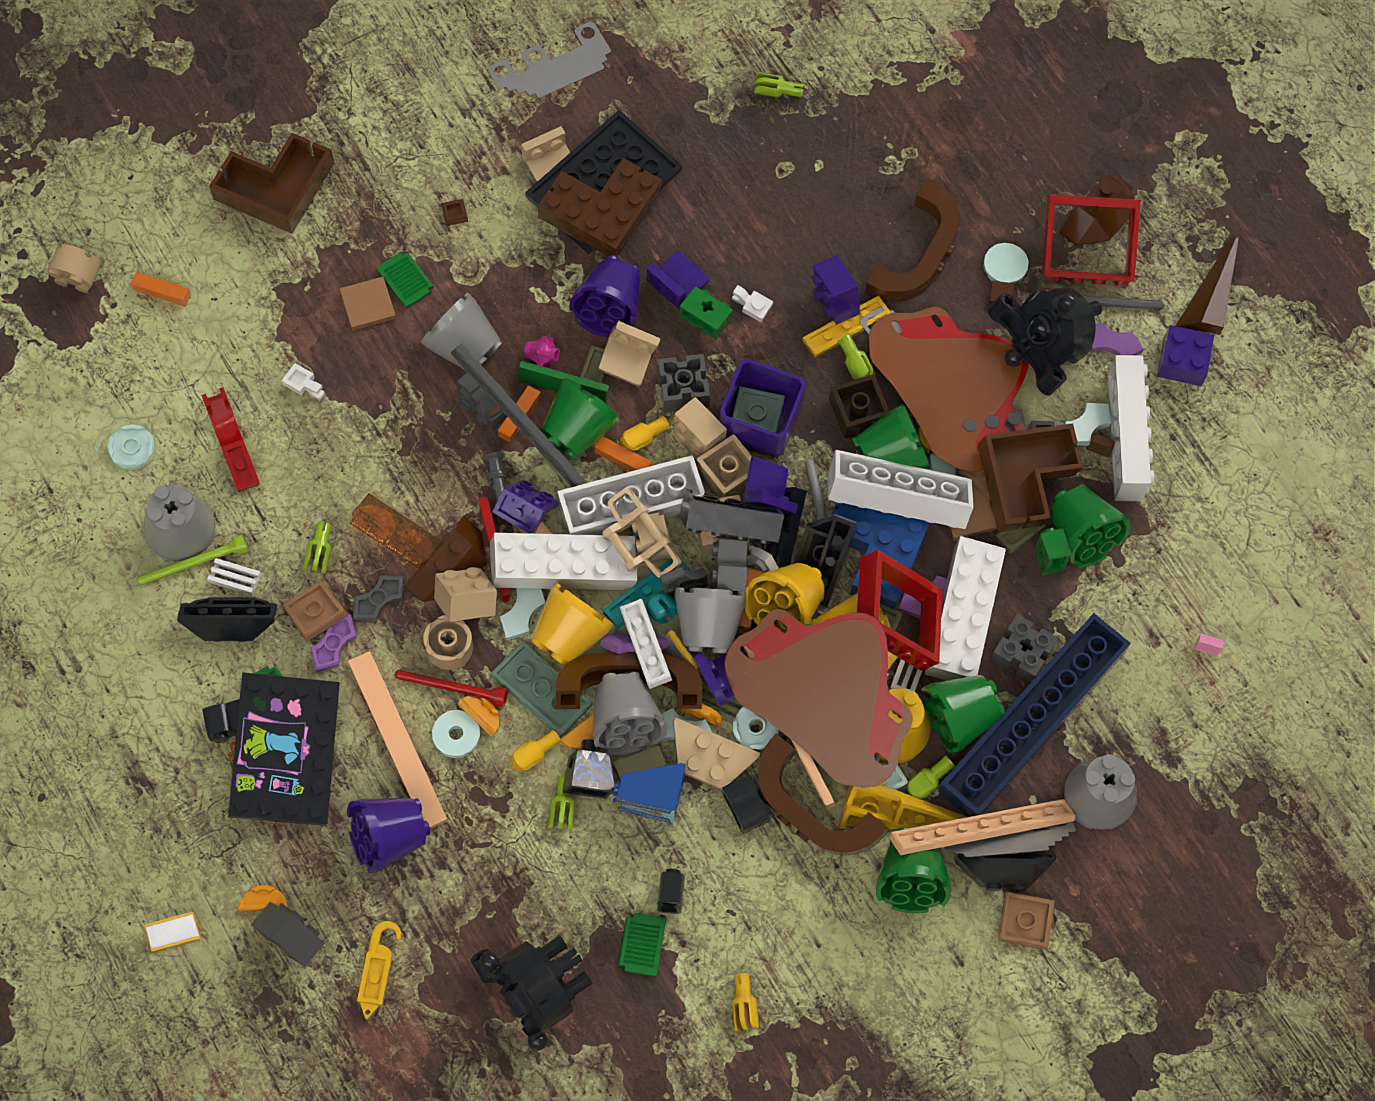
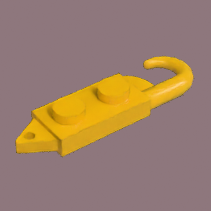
M383 921L377 924L371 933L357 1002L361 1004L366 1020L379 1007H383L392 963V952L389 948L380 944L381 934L385 929H392L396 933V939H401L400 928L391 921Z

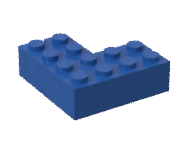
M836 502L835 509L831 513V515L837 514L857 522L851 548L866 553L865 555L880 550L911 570L930 525L925 520L906 518L901 515L883 513L869 508H860L846 503ZM859 570L852 584L850 595L858 593ZM881 579L880 604L895 609L902 591Z

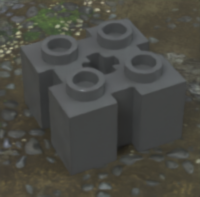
M704 354L685 356V361L677 362L676 357L658 359V377L660 387H662L661 397L664 412L678 411L682 408V405L687 404L695 397L705 407H709L710 392L708 379H706Z
M468 372L457 381L461 406L466 411L471 410L477 414L475 418L482 426L487 425L493 430L507 417ZM500 385V387H501V388L509 395V397H510V393H509L503 386Z
M1017 614L1010 624L1005 637L1001 639L993 652L990 662L1006 671L1009 666L1017 670L1016 677L1030 684L1036 678L1044 662H1046L1054 649L1058 637L1044 629H1041L1039 633L1031 629L1034 623Z

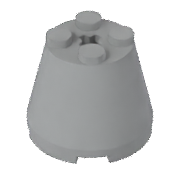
M468 292L464 295L463 299L460 298L439 319L432 330L420 341L427 349L462 369L464 368L451 355V351L458 345L462 344L482 366L486 359L502 344L480 306Z
M168 485L156 488L148 500L143 523L145 539L154 553L170 561H183L197 555L202 550H206L211 544L216 526L213 513L208 504L181 486Z
M675 588V602L683 645L688 647V652H703V648H712V653L726 654L727 649L734 642L746 604V592L739 591L736 596L733 595V591L723 589L690 588L688 593L684 592V588Z
M638 672L618 675L615 673L605 674L603 681L596 688L592 732L595 747L605 749L609 755L624 756L641 752L640 748L652 742L658 744L666 734L665 721Z
M1111 754L1079 763L1070 772L1064 784V798L1075 813V820L1089 829L1111 830L1119 827L1131 816L1137 803V787L1131 768L1125 761Z

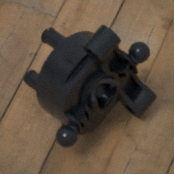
M1059 287L1028 293L1021 307L1013 296L1003 293L988 308V314L992 320L1007 329L1013 338L1012 345L1014 349L1006 352V364L1016 367L1021 364L1022 359L1029 363L1035 371L1037 388L1044 395L1051 396L1067 379L1061 365L1076 364L1092 349L1096 332L1094 316L1101 314L1102 306L1099 305L1098 301L1088 303L1080 293L1073 289Z
M560 935L543 947L539 946L536 949L529 942L525 941L500 959L496 953L491 952L489 949L481 950L471 958V964L483 983H498L502 985L503 988L500 989V994L504 997L512 1014L517 1018L522 1017V1031L528 1036L529 1047L537 1051L544 1049L547 1045L548 1040L544 1032L574 1012L570 1003L575 999L574 996L593 984L585 971L568 983L563 981L564 973L578 963H581L582 958L580 955H577L571 959L577 954L575 948H572L556 961L552 959L568 948Z

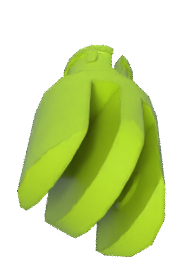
M756 72L754 94L776 98L785 94L801 98L803 92L802 83L785 81L783 76Z
M846 335L840 338L838 343L846 355L845 365L853 379L856 380L872 374L875 375L866 353L858 350L852 336Z
M318 522L314 539L308 542L302 568L307 570L310 554L313 553L315 557L312 571L316 572L319 557L324 556L321 573L325 574L331 551L328 538L332 527L326 522L325 529L322 531L324 522Z
M565 776L558 777L557 794L551 799L548 828H553L556 809L559 810L557 829L562 830L564 813L569 811L567 830L571 831L575 801L571 798V794L563 793Z

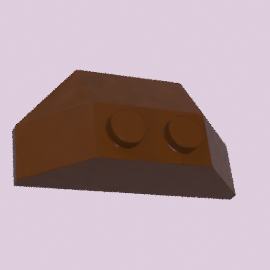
M1115 173L1104 176L1086 196L1135 199L1132 186ZM1077 206L1060 230V234L1076 246L1110 241L1129 220L1130 209Z
M462 516L404 587L421 602L435 601V574L444 573L447 570H467L471 567L482 569L487 561L481 530L465 516Z

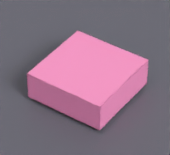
M1201 634L1196 641L1194 649L1218 656L1223 648L1224 641Z

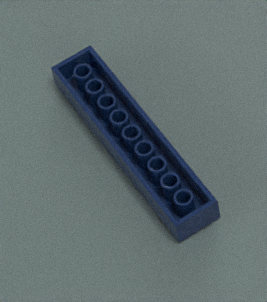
M1093 613L1005 711V715L1001 716L941 782L938 792L967 817L982 815L1121 659L1131 643Z

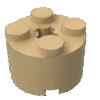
M62 244V246H57L47 271L50 276L55 278V283L64 287L71 284L78 291L88 293L99 270L101 261L94 255L89 258L85 255L86 251L81 248Z
M664 511L649 514L664 538L667 537L671 542L669 530L665 523ZM638 519L632 524L637 539L635 541L638 554L641 555L656 544V541L641 519ZM665 548L653 557L651 561L671 558Z
M443 615L426 627L423 640L429 661L436 667L445 670L464 667L473 652L472 634L463 620L450 622L446 615Z

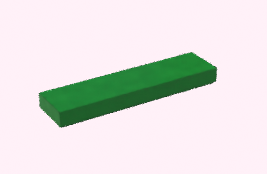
M521 361L519 365L518 381L556 392L563 379L568 378L582 386L581 390L584 389L593 396H597L605 404L607 403L609 386L606 384Z

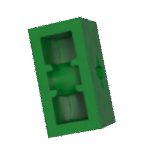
M695 286L680 305L679 316L717 340L732 321L733 310L726 302L716 300L707 290H701Z
M1049 528L1044 530L1039 536L1034 553L1042 576L1064 571L1069 562L1072 552L1063 528L1057 530Z

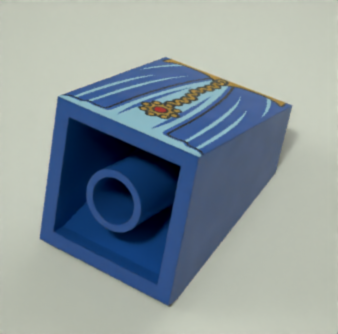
M680 763L622 774L621 782L616 781L613 791V802L617 803V811L674 824L685 779L686 764Z

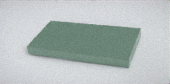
M522 641L490 673V676L503 688H507L508 692L550 730H554L560 738L593 705V702L582 693L580 709H556V680L559 672L525 641Z

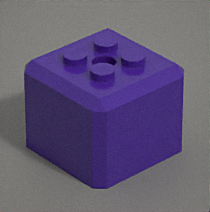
M748 358L740 361L720 409L719 422L727 429L726 439L734 434L742 445L773 457L783 455L803 406L806 388L803 378ZM740 386L785 396L777 433L732 418Z

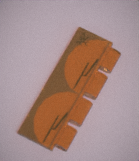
M370 493L352 513V516H354L350 522L352 526L363 533L370 527L367 536L381 545H384L389 539L390 541L387 543L386 548L401 558L409 552L405 561L418 569L442 542V540Z

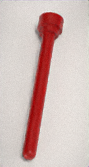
M397 670L394 673L395 678L399 680L489 699L490 702L494 703V706L504 708L507 701V688L497 687V689L489 690L403 670Z

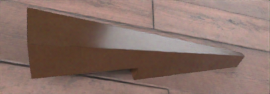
M1235 237L1229 240L1178 320L1176 327L1195 331L1200 330L1217 335L1221 334L1225 323L1239 238Z

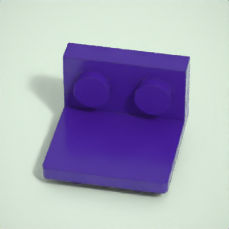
M676 251L660 267L652 263L647 268V282L678 309H680V305L695 286L701 289L709 282V277L679 251Z
M752 457L743 503L748 504L751 502L779 508L783 514L796 513L798 504L790 502L789 498L784 496L788 468Z
M522 480L503 488L492 513L529 534H535L544 514L556 508L559 503L554 500L551 494L540 492L534 488L532 483Z
M742 646L740 648V651L748 657L744 647ZM701 652L695 655L694 658L719 705L721 706L736 698L726 676L725 659L727 653L712 661L711 658L707 660Z

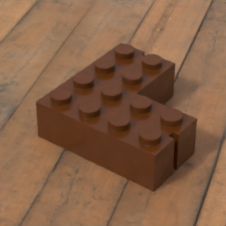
M291 133L271 168L230 151L221 166L222 171H218L209 186L213 200L293 234L334 165L332 150L313 142L311 148L310 140Z
M624 158L601 192L561 171L552 184L551 191H547L538 205V218L606 256L618 257L660 194L662 179L646 170L641 173L640 167Z
M1073 423L985 435L978 443L998 532L1018 530L1021 526L1022 529L1043 526L1051 518L1042 480L1075 476L1084 467L1079 447L1074 448L1068 455L1066 453L1078 443Z

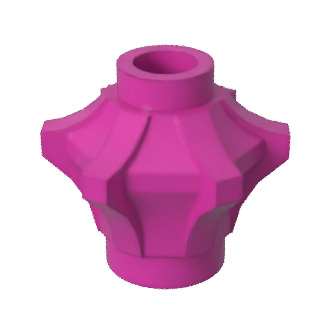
M543 336L538 341H528L524 349V355L526 359L535 362L538 366L550 369L551 363L558 361L560 349L554 345V337L548 338Z

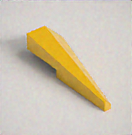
M882 784L866 788L849 785L845 795L839 828L846 829L847 826L858 825L868 812L881 821L888 829H898L901 827L915 828L967 817Z

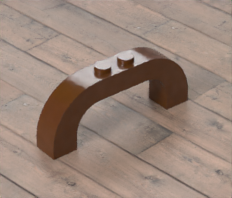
M926 178L916 197L915 207L931 214L939 227L919 264L913 270L906 273H894L876 265L866 283V294L874 298L879 295L883 301H906L923 293L930 286L936 274L941 275L946 265L944 262L947 256L951 257L956 247L954 242L959 227L960 215L954 198L940 184Z
M596 653L582 656L568 663L560 671L556 680V709H580L582 693L587 688L602 682L603 676L608 673L618 675L638 672L644 684H647L637 654ZM663 654L672 681L662 685L670 688L676 694L677 709H702V680L699 673L686 661Z
M775 734L761 754L758 765V780L765 799L779 813L777 818L787 827L792 824L798 830L795 834L807 843L810 839L821 849L833 854H859L878 844L890 830L870 812L854 828L842 832L833 831L825 827L785 792L782 785V774L784 768L797 751L778 734Z

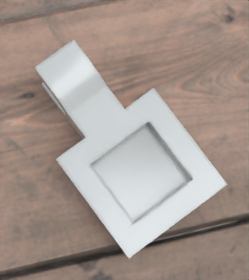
M737 285L733 292L732 300L744 305L742 312L762 323L773 306V301L756 291H753L750 296L739 285Z
M295 363L281 380L284 386L300 395L306 390L319 401L325 395V392L321 390L323 388L322 385L313 381L315 379L314 374Z
M753 545L749 547L751 554L746 556V566L754 564L756 569L763 571V573L778 569L771 554Z

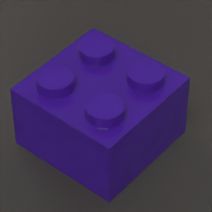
M833 256L813 265L814 275H812V281L815 285L813 294L817 302L823 304L826 316L828 318L831 317L837 325L859 315L858 285L839 256Z
M1169 325L1163 340L1157 377L1202 387L1208 375L1214 335Z

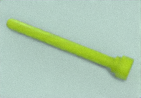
M241 534L233 537L234 540L230 541L228 545L141 575L137 578V583L144 585L230 553L242 555L249 552L247 544Z

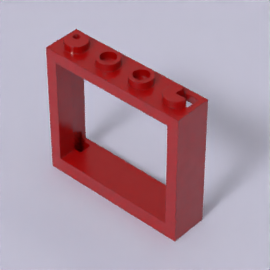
M1047 195L1042 277H1047V281L1061 282V278H1070V283H1083V279H1091L1092 284L1106 285L1107 280L1115 281L1114 285L1128 286V282H1135L1141 200ZM1055 205L1130 209L1125 274L1050 270Z
M880 550L860 557L857 613H866L875 617L879 622L881 579L921 602L919 645L880 623L886 635L888 652L897 656L900 660L909 663L921 671L939 664L943 589Z

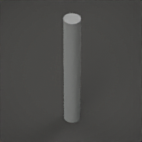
M808 460L805 462L819 520L827 517L814 460Z

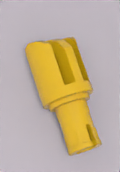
M660 416L649 424L641 422L623 433L620 445L635 452L652 443L655 435L669 429V423L664 416Z
M551 730L539 740L530 739L518 747L510 757L511 768L517 772H522L544 760L545 752L561 742L559 735L554 730Z
M741 973L740 976L736 974L734 975L736 997L732 1000L734 1031H741L742 1028L744 1030H750L752 1027L754 1029L759 1028L757 999L751 995L750 974Z

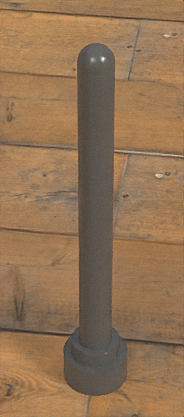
M1083 296L1088 303L1098 301L1101 306L1161 310L1164 307L1162 301Z

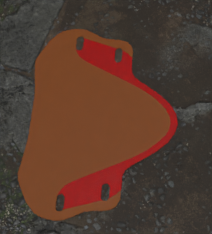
M930 307L914 313H892L877 320L872 326L869 336L870 358L873 364L894 386L918 422L935 456L955 468L968 472L983 471L981 457L977 452L978 443L985 435L1009 432L1004 424L1008 421V415L1015 412L1013 401L1023 384L1028 370V363L1023 359L1021 364L1016 367L1006 364V352L1014 349L1012 340L995 335L962 331L957 328L948 313L940 307ZM932 315L939 317L943 323L942 327L936 326L931 318ZM892 321L899 323L903 330L902 333L896 332L891 324ZM988 416L998 418L999 425L996 428H989L985 424ZM966 419H973L976 422L977 427L974 431L964 429L963 422ZM1022 421L1018 425H1013L1016 431L1026 430Z
M774 609L766 615L755 629L743 634L733 642L726 655L725 670L732 691L742 706L766 719L809 753L838 783L862 788L876 787L888 780L898 764L901 743L912 725L913 716L910 709L895 698L887 688V639L882 625L875 617L866 613L854 612L808 626L800 623L785 610ZM778 619L788 627L787 632L784 633L774 625V621ZM742 646H746L754 653L752 659L740 651ZM893 710L903 718L902 723L895 722L889 717L888 712ZM880 753L888 760V765H881L874 759V754Z

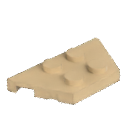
M676 717L673 720L674 744L677 755L676 764H686V776L722 790V787L730 784L761 755L760 752Z

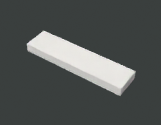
M639 599L621 606V613L649 688L651 689L672 681L643 600Z

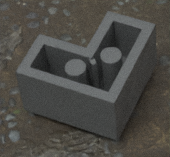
M718 537L717 542H713L712 556H716L715 566L711 565L710 580L714 583L716 589L745 592L747 540H739L734 537Z
M269 902L251 924L263 937L277 945L290 958L304 967L324 945V942L318 938L320 933L309 924L305 926L302 923L304 918L296 911H291L282 903L277 906Z

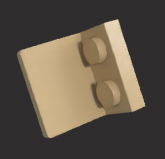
M561 126L521 144L522 158L536 182L570 153L565 144V132Z
M618 321L611 330L598 370L639 387L644 378L651 354L658 347L660 338Z

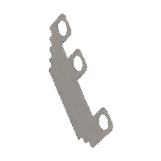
M587 22L575 29V34L583 45L549 60L543 48L536 45L522 52V58L529 70L516 75L510 63L502 60L491 65L488 71L499 89L507 87L509 91L517 89L518 93L526 91L528 95L536 94L540 98L603 70L602 62L607 61L605 55L610 53L611 49L595 23ZM585 27H591L594 29L595 35L590 39L583 38L581 30ZM531 51H539L542 58L539 62L534 63L529 61L528 54ZM500 65L506 66L508 68L507 76L497 77L494 73L495 68Z
M1069 822L1065 826H1048L1049 830L1022 831L946 846L944 849L954 850L957 854L963 853L965 857L1049 850L1048 846L1055 845V841H1061V837L1069 836L1068 833L1075 832L1076 829L1073 822Z

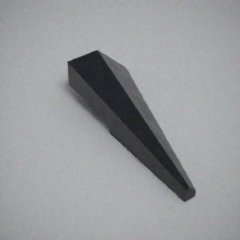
M785 487L784 496L788 497L790 502L798 504L797 512L784 514L779 542L771 541V544L762 543V549L772 555L778 568L791 564L807 490L797 487Z

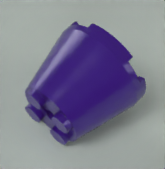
M611 255L601 261L575 290L570 300L569 308L579 319L578 324L589 332L603 337H609L611 330L618 321L634 327L638 317L639 268Z
M418 798L358 799L348 804L347 816L348 818L351 817L352 820L351 831H349L350 841L360 865L366 864L369 874L385 869L425 844L426 836L430 835V826L423 819L421 813L422 805Z

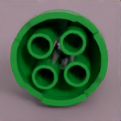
M564 378L558 386L540 431L554 444L562 455L566 454L575 461L576 458L614 429L620 420L617 418L618 415L597 396H593L584 389L581 390L582 386L575 381Z
M904 404L893 408L858 436L852 438L859 455L923 469L931 468Z
M1084 484L1067 492L1065 490L1059 492L1054 498L1056 502L1049 511L1054 528L1056 530L1064 529L1072 552L1069 561L1076 564L1078 568L1089 567L1106 559L1105 554L1116 544L1121 546L1131 528L1130 522L1123 513L1089 490Z
M983 675L931 683L921 688L922 692H925V697H922L921 700L930 717L931 727L933 730H936L941 738L943 737L942 745L951 754L964 749L997 722L1001 716L1005 715L1002 704L997 701L995 696L997 688L992 680L987 681Z
M901 827V828H898L896 831L904 830V829H909V828ZM890 840L876 881L877 899L891 904L893 910L904 913H927L930 907L939 904L945 906L951 897V883L941 848L900 855Z

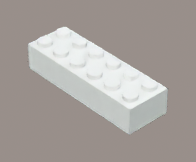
M1115 355L1107 375L1111 440L1115 441L1112 450L1114 501H1142L1145 494L1149 493L1150 484L1154 482V471L1150 470L1153 451L1149 449L1148 441H1151V428L1147 427V420L1150 418V407L1146 406L1149 387L1145 385L1148 369L1147 364L1143 362V356Z
M835 450L828 471V500L855 505L860 508L874 509L883 513L897 514L906 518L925 520L929 523L948 525L952 528L966 529L974 508L972 479Z
M693 455L557 491L558 503L568 535H603L602 532L617 523L608 506V501L624 488H631L642 504H645L649 510L648 514L664 511L665 518L680 514L685 488L693 490L692 495L702 497L705 493ZM628 494L616 502V507L622 518L637 508Z
M494 533L490 542L491 583L495 588L552 589L557 582L565 589L630 590L637 582V568L628 572L625 567V561L610 539H606L604 535ZM619 536L633 558H635V536Z
M960 536L954 547L942 600L939 664L926 669L925 675L946 681L978 675L1006 548Z

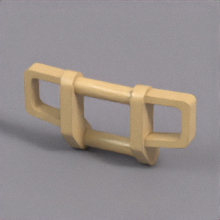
M624 488L608 501V506L617 523L609 526L602 533L606 539H610L625 561V567L628 572L646 563L654 574L660 578L661 575L675 570L681 565L680 558L670 545L671 542L667 537L664 538L647 513L649 510L645 504H642L631 488ZM628 494L637 508L622 518L616 507V502ZM638 519H641L656 541V544L641 555L633 558L618 536V533L624 531ZM666 548L673 559V564L661 572L651 559Z

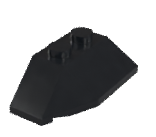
M837 514L807 523L793 563L806 564L811 568H817L821 572V579L824 584V599L820 602V605L828 607L840 579L857 522Z
M208 597L191 603H181L177 621L203 641H253L275 622L277 604L269 603L257 597Z
M958 853L955 856V863L979 887H986L987 891H1001V888H1011V891L1014 892L1026 891V888H1029L1056 860V854H998L965 857L963 853Z

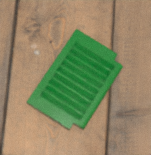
M398 253L376 267V270L384 277L385 282L406 309L430 295V289L434 287L409 253L405 255Z
M635 913L634 917H626L618 966L625 967V972L657 977L666 918Z

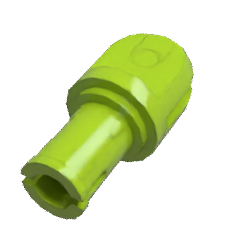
M945 755L944 758L930 769L923 768L909 780L907 785L909 795L919 799L927 797L939 787V780L950 770L954 769L955 765Z

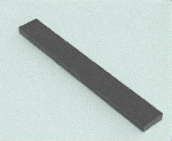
M462 344L451 351V355L571 487L587 483Z

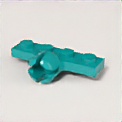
M671 558L658 569L661 572L673 564V559ZM681 560V565L677 568L682 567L685 571H691V569ZM654 572L603 609L604 615L617 629L625 625L620 607L639 599L643 600L647 613L657 623H667L668 620L664 615L667 614L672 619L677 613L675 600L668 593L663 592L660 586V578Z

